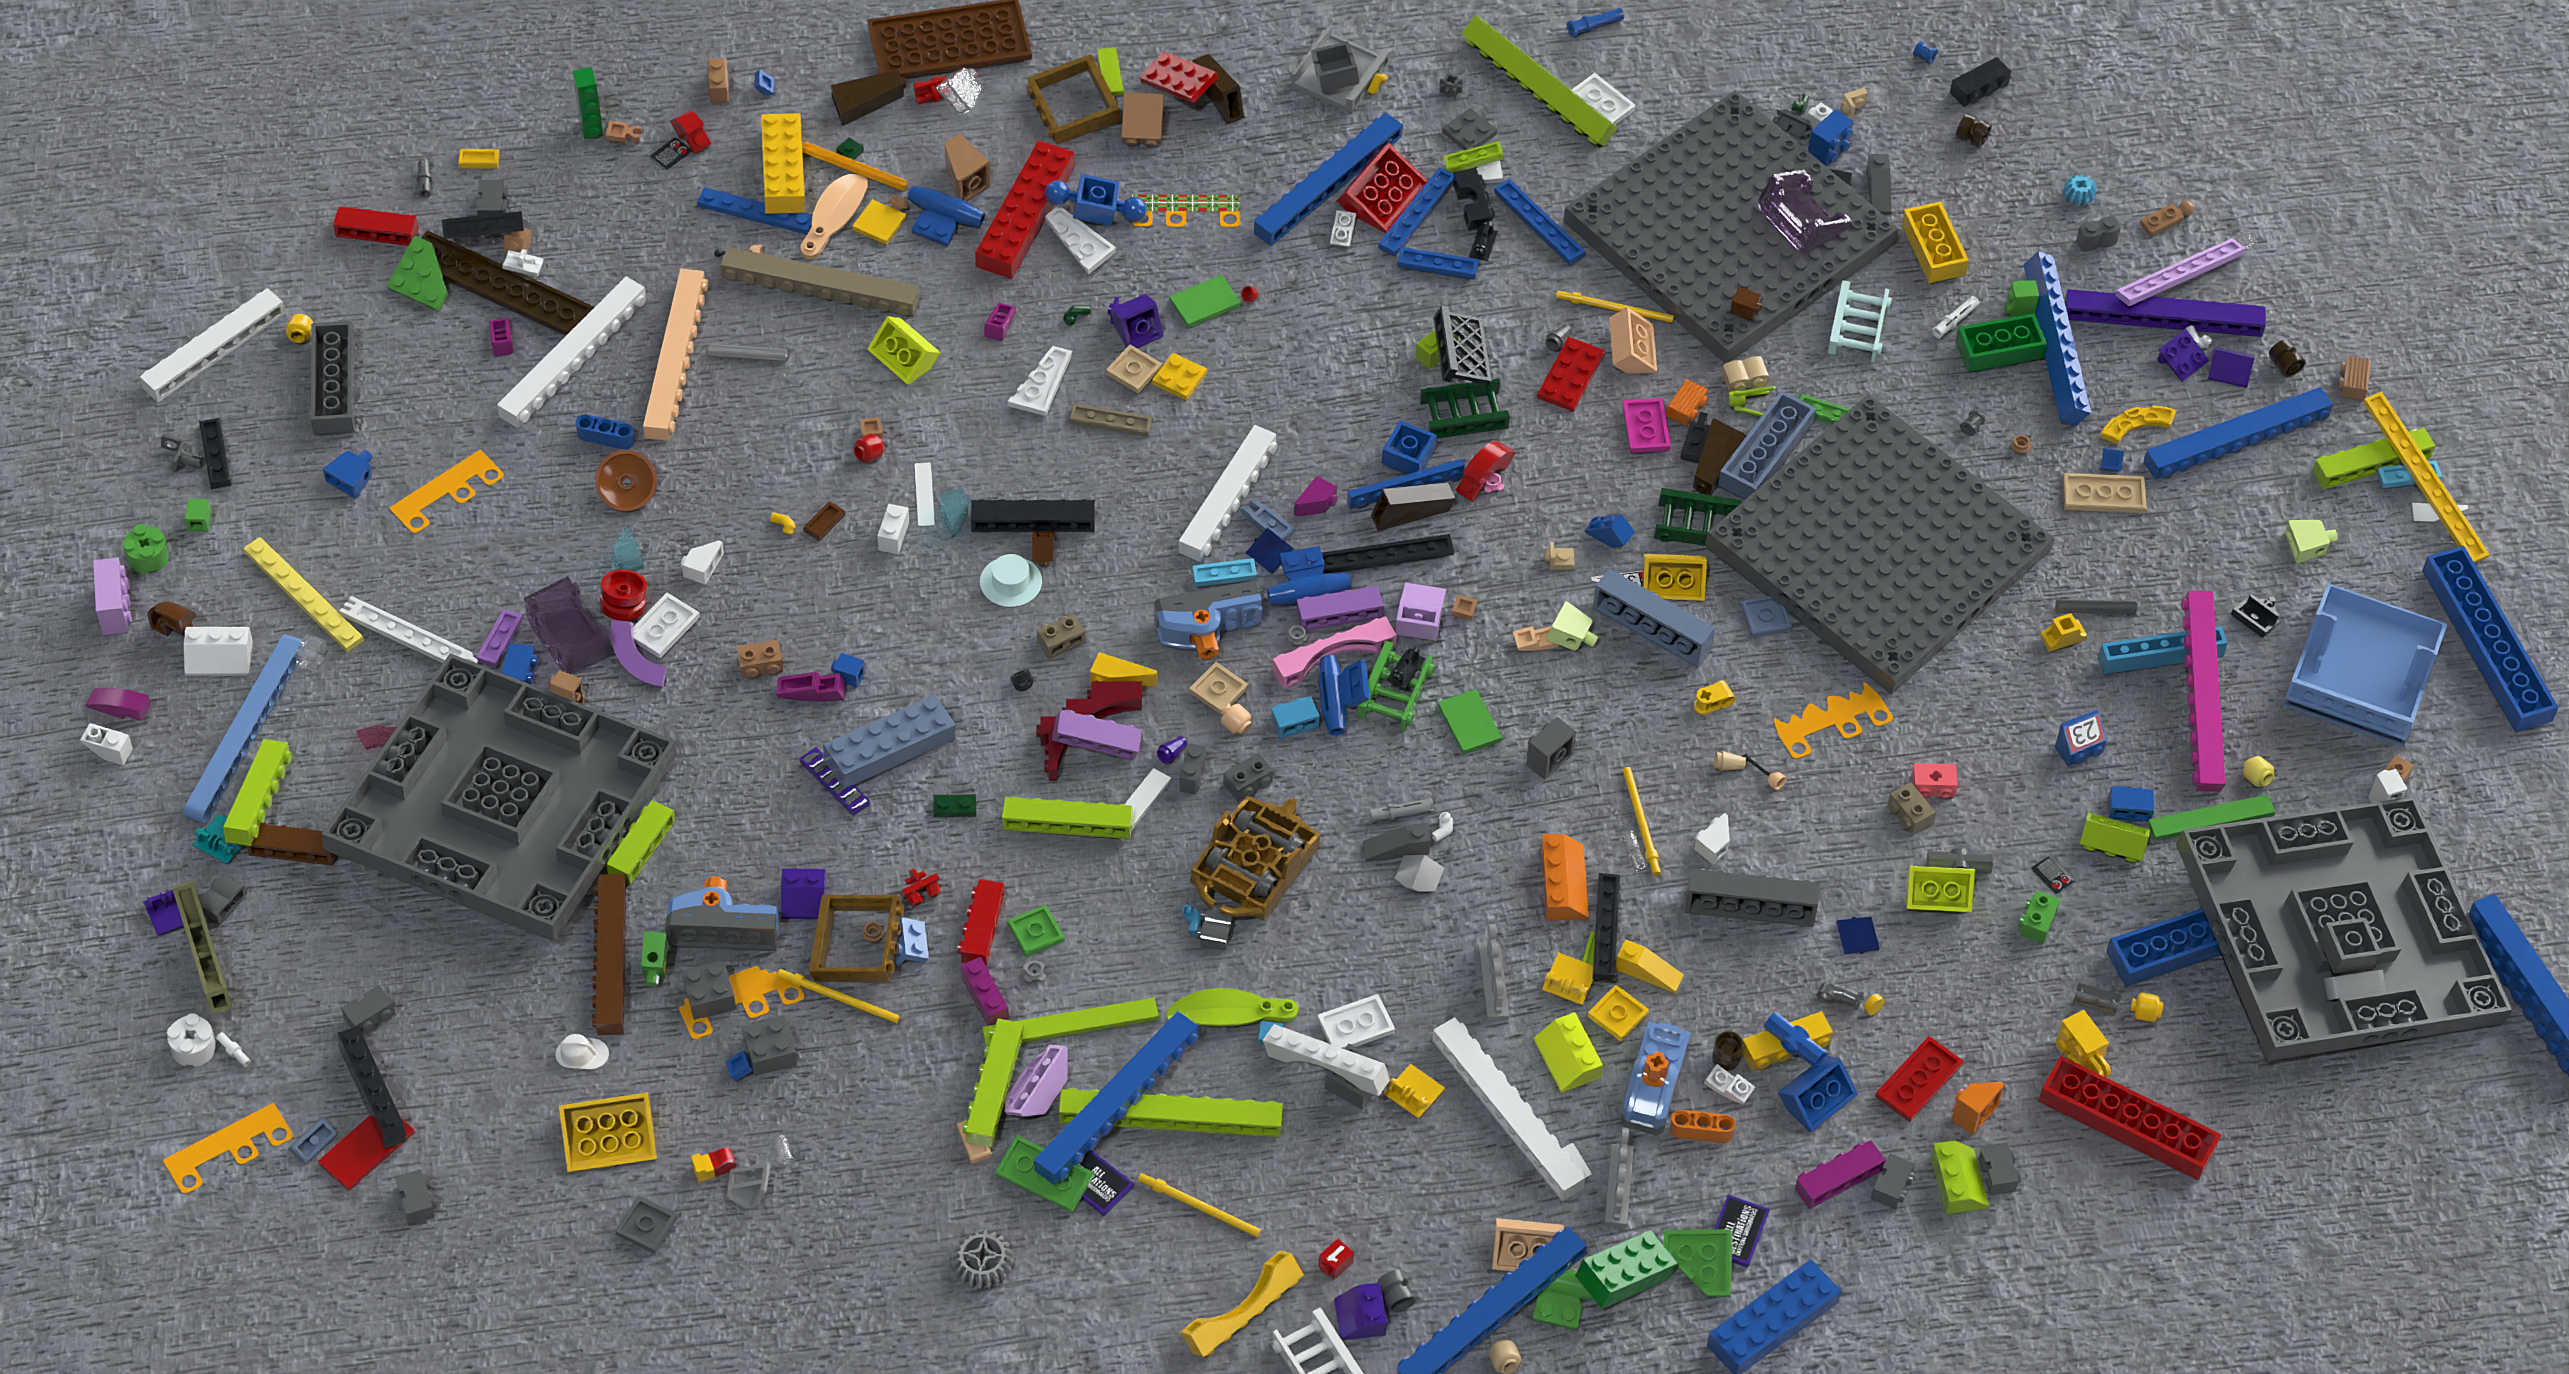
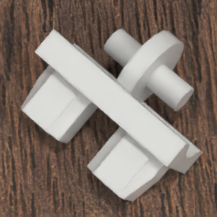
M522 249L521 253L508 250L506 260L503 263V269L523 273L536 279L542 267L543 258L527 255V250Z

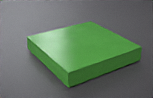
M1047 905L1007 920V925L1025 957L1065 942V937Z

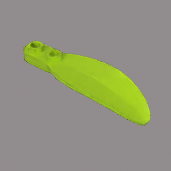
M1212 988L1200 990L1182 997L1168 1009L1167 1018L1169 1020L1179 1011L1195 1024L1204 1026H1238L1252 1024L1260 1020L1291 1022L1297 1018L1299 1007L1291 999L1262 998L1247 991Z

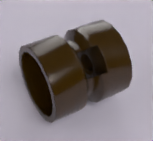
M1966 113L1958 125L1956 136L1965 140L1970 139L1971 143L1982 147L1991 132L1992 124L1984 120L1978 121L1977 117Z
M2289 339L2279 341L2269 351L2270 358L2278 365L2279 370L2285 377L2297 374L2306 364L2300 352L2296 353L2297 349Z
M1731 1031L1718 1034L1712 1054V1061L1715 1066L1718 1064L1726 1071L1737 1068L1743 1048L1742 1038L1738 1034Z

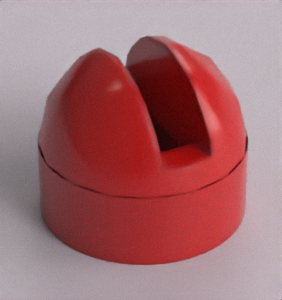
M1245 286L1242 289L1241 298L1243 301L1255 302L1259 297L1257 289L1254 287Z

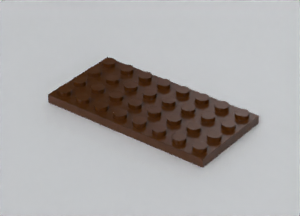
M996 0L867 19L879 74L898 70L901 77L909 78L1032 59V51L1019 0Z

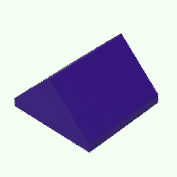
M2214 347L2208 380L2247 388L2254 355Z

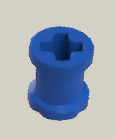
M1921 40L1913 51L1914 56H1920L1927 60L1928 64H1931L1938 54L1937 48H1931Z

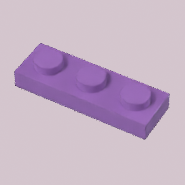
M506 609L502 610L477 655L478 662L497 668L509 643H511L523 621V615Z

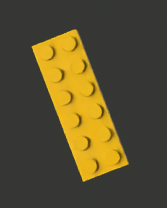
M800 113L761 114L765 214L805 213Z

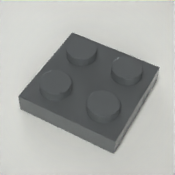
M1469 108L1442 128V133L1460 148L1467 150L1485 144L1497 135V129Z
M638 1196L616 1228L615 1235L655 1254L678 1217L676 1213Z

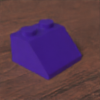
M1147 294L1111 308L1114 326L1126 348L1129 345L1139 348L1164 337L1157 304Z
M782 868L781 919H818L822 895H826L827 881L825 869Z
M1380 1283L1357 1285L1334 1298L1341 1340L1386 1335L1387 1321Z

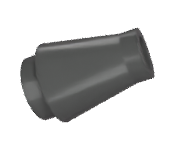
M1564 324L1549 333L1545 340L1547 347L1552 351L1562 349L1567 338L1572 333L1571 327Z

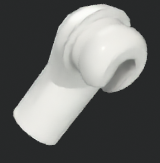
M2194 326L2186 328L2201 349L2209 347L2212 342L2209 336L2199 337Z
M1447 812L1440 814L1439 829L1431 833V837L1435 842L1445 838L1453 831V818Z

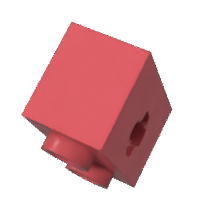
M1914 763L1911 773L1912 784L1923 797H1955L1958 786L1956 764Z

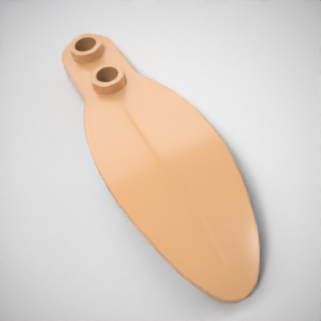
M848 174L838 178L825 189L814 209L812 228L801 244V254L804 258L813 260L819 257L830 236L838 232L850 220L867 190L868 181L866 177L859 174Z

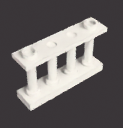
M1321 1308L1312 1311L1310 1325L1284 1338L1281 1337L1278 1330L1273 1331L1271 1345L1277 1354H1281L1293 1374H1305L1299 1364L1325 1350L1332 1352L1334 1360L1307 1374H1327L1337 1368L1343 1369L1345 1374H1363ZM1314 1332L1321 1335L1323 1338L1321 1343L1295 1356L1288 1347Z

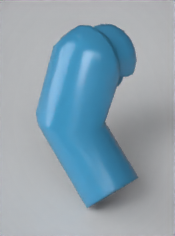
M1184 905L1181 912L1190 923L1188 933L1192 936H1197L1202 916L1191 905Z

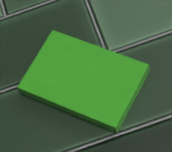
M1223 275L1169 296V301L1188 328L1241 307L1240 300Z
M1477 689L1438 702V708L1462 754L1502 742V737Z

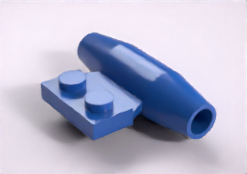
M915 185L909 191L908 200L926 210L919 214L911 229L913 234L948 247L956 232V223L980 228L984 222L985 213L964 200L935 189Z
M1316 546L1280 553L1279 557L1283 573L1289 581L1268 588L1267 595L1270 605L1297 604V599L1304 597H1314L1326 593L1332 594L1350 590L1351 580L1348 573L1323 574L1325 564L1321 548Z
M1325 655L1320 658L1318 679L1321 710L1328 733L1332 736H1339L1345 733L1346 706L1355 707L1370 699L1366 663L1359 660L1345 667L1341 673L1336 656Z

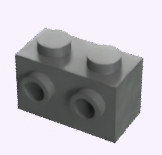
M1259 753L1223 773V785L1237 802L1246 798V796H1252L1254 792L1268 787L1273 782V770Z

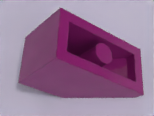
M1316 476L1295 501L1294 515L1299 517L1325 513L1338 500L1337 486Z

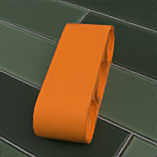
M1677 1110L1671 1117L1670 1132L1677 1138L1727 1143L1733 1138L1736 1124L1735 1120L1729 1115Z

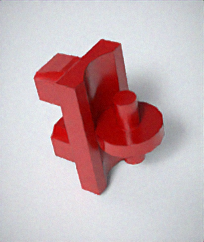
M946 76L933 77L930 81H919L913 85L917 105L932 100L936 103L939 102V98L950 96L948 78Z
M915 869L909 870L910 877L904 881L906 885L914 884L902 889L900 896L902 900L907 899L912 907L923 902L920 891L926 890L929 898L938 896L941 893L938 884L940 879L938 874L935 873L921 880V878L926 877L924 870L919 873Z

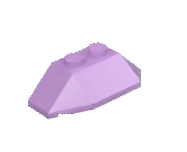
M1049 1044L1044 1052L1036 1056L1026 1066L1006 1096L1005 1112L1007 1115L1031 1116L1047 1112L1067 1081L1068 1049L1066 1046Z

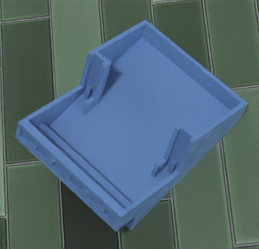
M2328 583L2283 706L2404 747L2438 654L2447 623Z

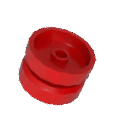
M624 569L614 570L605 574L601 579L600 609L602 613L608 618L617 621H629L640 617L644 613L646 605L647 582L644 577L637 572Z

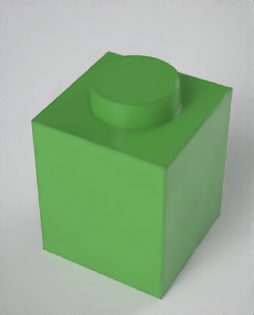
M201 498L188 499L185 514L188 531H209L212 514L209 500Z

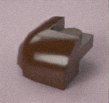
M169 601L157 603L147 612L150 628L167 637L172 631L185 637L186 627H193L192 620L197 616L194 611Z

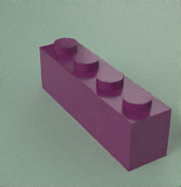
M1872 1140L1866 1143L1861 1142L1849 1152H1841L1833 1160L1820 1163L1816 1169L1801 1173L1797 1177L1795 1190L1810 1210L1882 1172L1886 1159Z

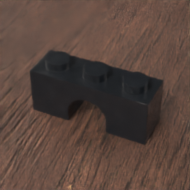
M1477 168L1454 172L1452 184L1457 199L1466 197L1474 201L1471 204H1466L1464 207L1463 217L1468 231L1478 230L1479 226L1482 227V224L1486 221L1492 222V219L1495 218L1494 210L1492 207H1489V195L1483 189V177L1478 174Z

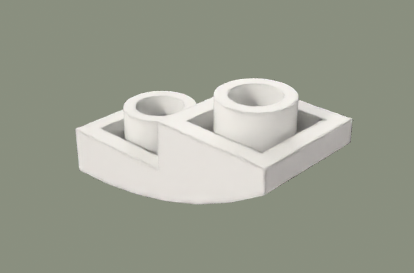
M1336 212L1330 245L1350 248L1356 213Z
M1718 1064L1704 1081L1705 1085L1717 1093L1740 1104L1745 1103L1755 1086L1737 1074L1734 1077Z

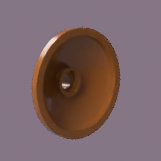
M620 450L611 453L600 463L595 475V486L598 495L609 507L618 511H634L645 506L653 497L657 487V475L654 466L644 455L632 450ZM625 479L631 481L629 486L623 485Z

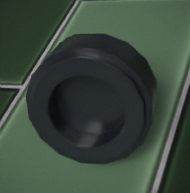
M1028 669L1016 672L1010 677L1017 691H1026L1033 685V678ZM1028 680V683L1026 685L1019 686V684Z

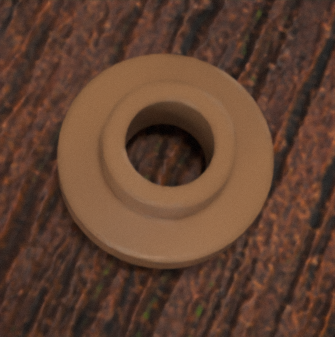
M893 195L892 199L889 200V203L892 204L891 207L896 210L902 211L903 208H908V200Z
M2017 435L2011 441V448L2018 454H2025L2030 451L2031 442L2027 436Z
M872 921L863 927L862 936L866 941L875 943L883 938L884 929L879 923Z

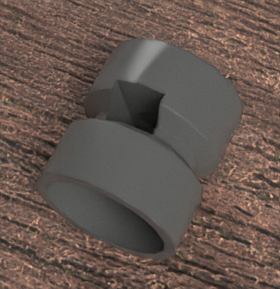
M1403 1270L1390 1271L1378 1279L1377 1283H1380L1382 1294H1386L1384 1301L1390 1312L1404 1311L1416 1302L1411 1287L1408 1286L1409 1282Z

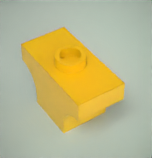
M2072 613L2054 618L2051 625L2041 631L2040 638L2047 650L2051 652L2085 641L2087 634L2079 620H2075Z

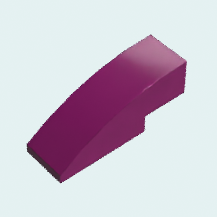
M818 672L783 676L778 677L776 696L792 700L815 702L844 700L846 682L840 673L820 676Z
M94 688L85 707L121 719L128 716L142 721L151 702L149 695L120 688Z

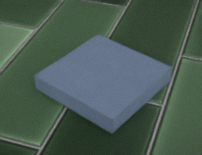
M1766 596L1741 601L1740 606L1752 638L1792 631V625L1785 607L1777 604L1772 600V597Z

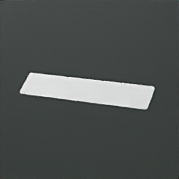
M915 463L918 526L934 525L931 463Z

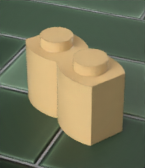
M1761 356L1750 357L1743 361H1731L1724 364L1722 369V375L1729 391L1762 388L1768 383L1769 375Z

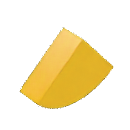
M1383 73L1375 74L1368 92L1372 94L1379 91L1378 87L1386 83L1388 76Z

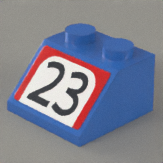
M2094 710L2061 724L2055 749L2067 767L2072 764H2080L2085 759L2092 756L2097 757L2104 752L2107 739L2099 711Z

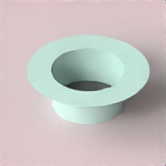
M1015 554L1003 555L992 561L984 568L980 577V586L984 595L992 602L1007 607L1028 603L1036 597L1042 585V577L1038 568L1029 560Z

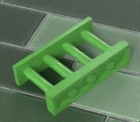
M1385 641L1368 680L1370 699L1357 706V717L1365 719L1367 713L1372 711L1401 720L1400 731L1404 732L1407 724H1412L1414 718L1413 710L1428 676L1433 675L1435 665L1432 664L1433 655L1429 654L1426 663H1422L1418 670L1422 671L1419 679L1412 678L1408 686L1415 687L1412 695H1406L1382 687V684H1380L1382 679H1387L1392 672L1387 668L1389 663H1398L1402 657L1393 652L1394 643ZM1382 695L1407 703V707L1402 712L1377 704L1373 699L1375 696Z

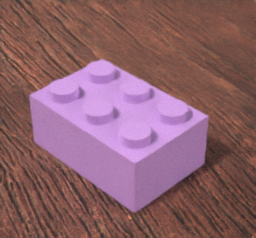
M119 557L93 560L96 613L103 635L128 632V624L132 623L131 613L128 611V607L131 604L129 594H127L129 580L126 577L125 566L120 564Z

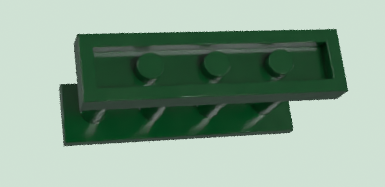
M1491 379L1492 381L1489 385L1470 382L1421 389L1420 405H1429L1433 420L1429 421L1428 432L1436 434V439L1509 429L1508 410L1500 411L1495 395L1499 394L1500 379ZM1488 396L1492 412L1480 414L1476 397ZM1468 398L1472 415L1461 417L1456 400ZM1448 401L1452 418L1441 419L1437 403Z
M1661 488L1658 506L1665 508L1662 525L1656 524L1654 539L1705 546L1708 531L1712 527L1713 514L1726 517L1742 503V500ZM1673 508L1685 510L1682 528L1670 526ZM1693 511L1705 513L1703 531L1691 529Z

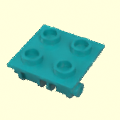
M218 813L206 829L198 828L195 831L197 839L192 845L228 864L243 845L225 842L223 826L227 818Z

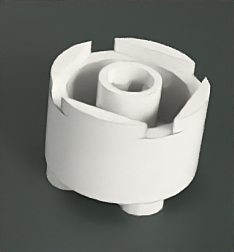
M194 1013L188 1014L175 1021L168 1028V1043L173 1058L180 1065H193L197 1067L207 1063L213 1057L216 1041L210 1024L204 1018Z

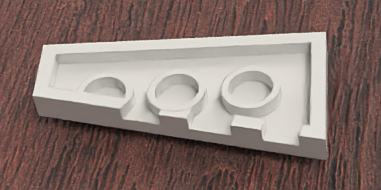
M1060 205L1045 216L1046 223L1088 275L1116 253L1115 246L1080 220L1073 218V215Z
M1052 346L1039 362L1036 370L1029 374L1027 381L1023 385L1021 384L1017 389V393L1007 401L1008 406L1046 416L1072 357V351Z

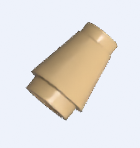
M1723 750L1716 752L1714 755V769L1719 771L1745 769V757Z

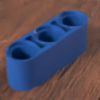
M586 414L580 415L576 419L577 435L582 441L619 449H630L634 445L633 428L628 423Z

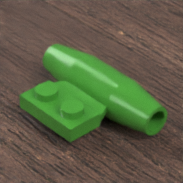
M1568 1269L1543 1290L1537 1297L1533 1321L1577 1331L1582 1309L1580 1299L1594 1300L1575 1276L1577 1271Z

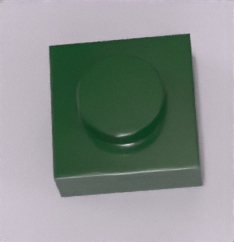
M850 137L836 148L837 154L853 160L864 152V146Z

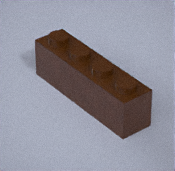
M261 823L257 838L253 839L251 846L246 845L249 856L330 866L334 865L336 854L323 849V831L311 830L310 828H293L287 825L277 826Z

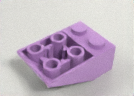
M1405 583L1396 620V634L1436 641L1446 589Z

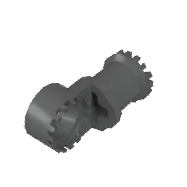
M1823 983L1820 985L1816 995L1824 1003L1843 1002L1852 1005L1857 1010L1860 1004L1859 1000L1863 996V991H1854L1846 988L1844 984L1839 988L1833 984L1831 985V983L1828 985Z

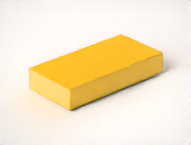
M460 149L458 166L459 168L498 169L499 149Z

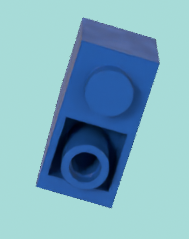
M1622 514L1596 516L1590 520L1589 526L1584 530L1586 534L1609 547L1625 546L1635 533Z

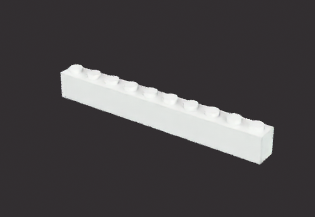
M625 277L497 404L499 417L516 428L526 423L530 416L536 410H539L543 403L549 397H552L556 390L562 384H565L569 377L575 371H578L582 364L588 358H591L595 351L601 345H604L607 339L617 332L620 326L630 319L639 307L644 305L646 302L645 287Z
M1454 1017L1434 1029L1432 1040L1561 1201L1584 1189L1586 1177L1583 1170L1575 1166L1570 1154L1562 1150L1557 1138L1553 1134H1549L1544 1122L1540 1118H1536L1531 1106L1527 1102H1523L1518 1090L1514 1086H1510L1505 1074L1501 1070H1497L1492 1058L1488 1054L1485 1055L1481 1050L1479 1042L1476 1039H1472L1468 1034L1466 1026L1463 1023H1459Z

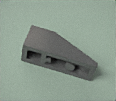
M1869 154L1866 171L1870 204L1881 214H1891L1889 154Z
M1427 823L1405 825L1364 840L1365 860L1402 858L1404 855H1429L1430 836Z

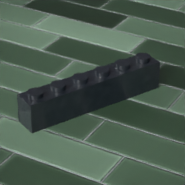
M971 500V532H1095V500Z
M359 1026L338 1032L339 1050L384 1149L406 1142L404 1123Z

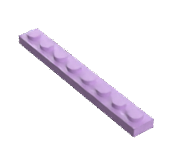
M2231 238L2117 289L2116 297L2128 306H2131L2244 255L2246 248Z

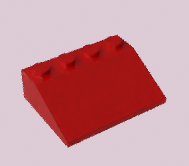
M1388 142L1374 155L1336 201L1347 212L1356 213V218L1386 234L1428 180Z

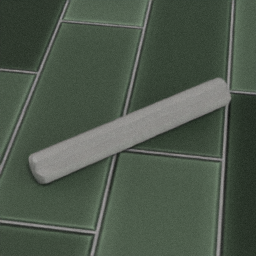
M709 344L708 355L778 361H786L788 357L786 349Z

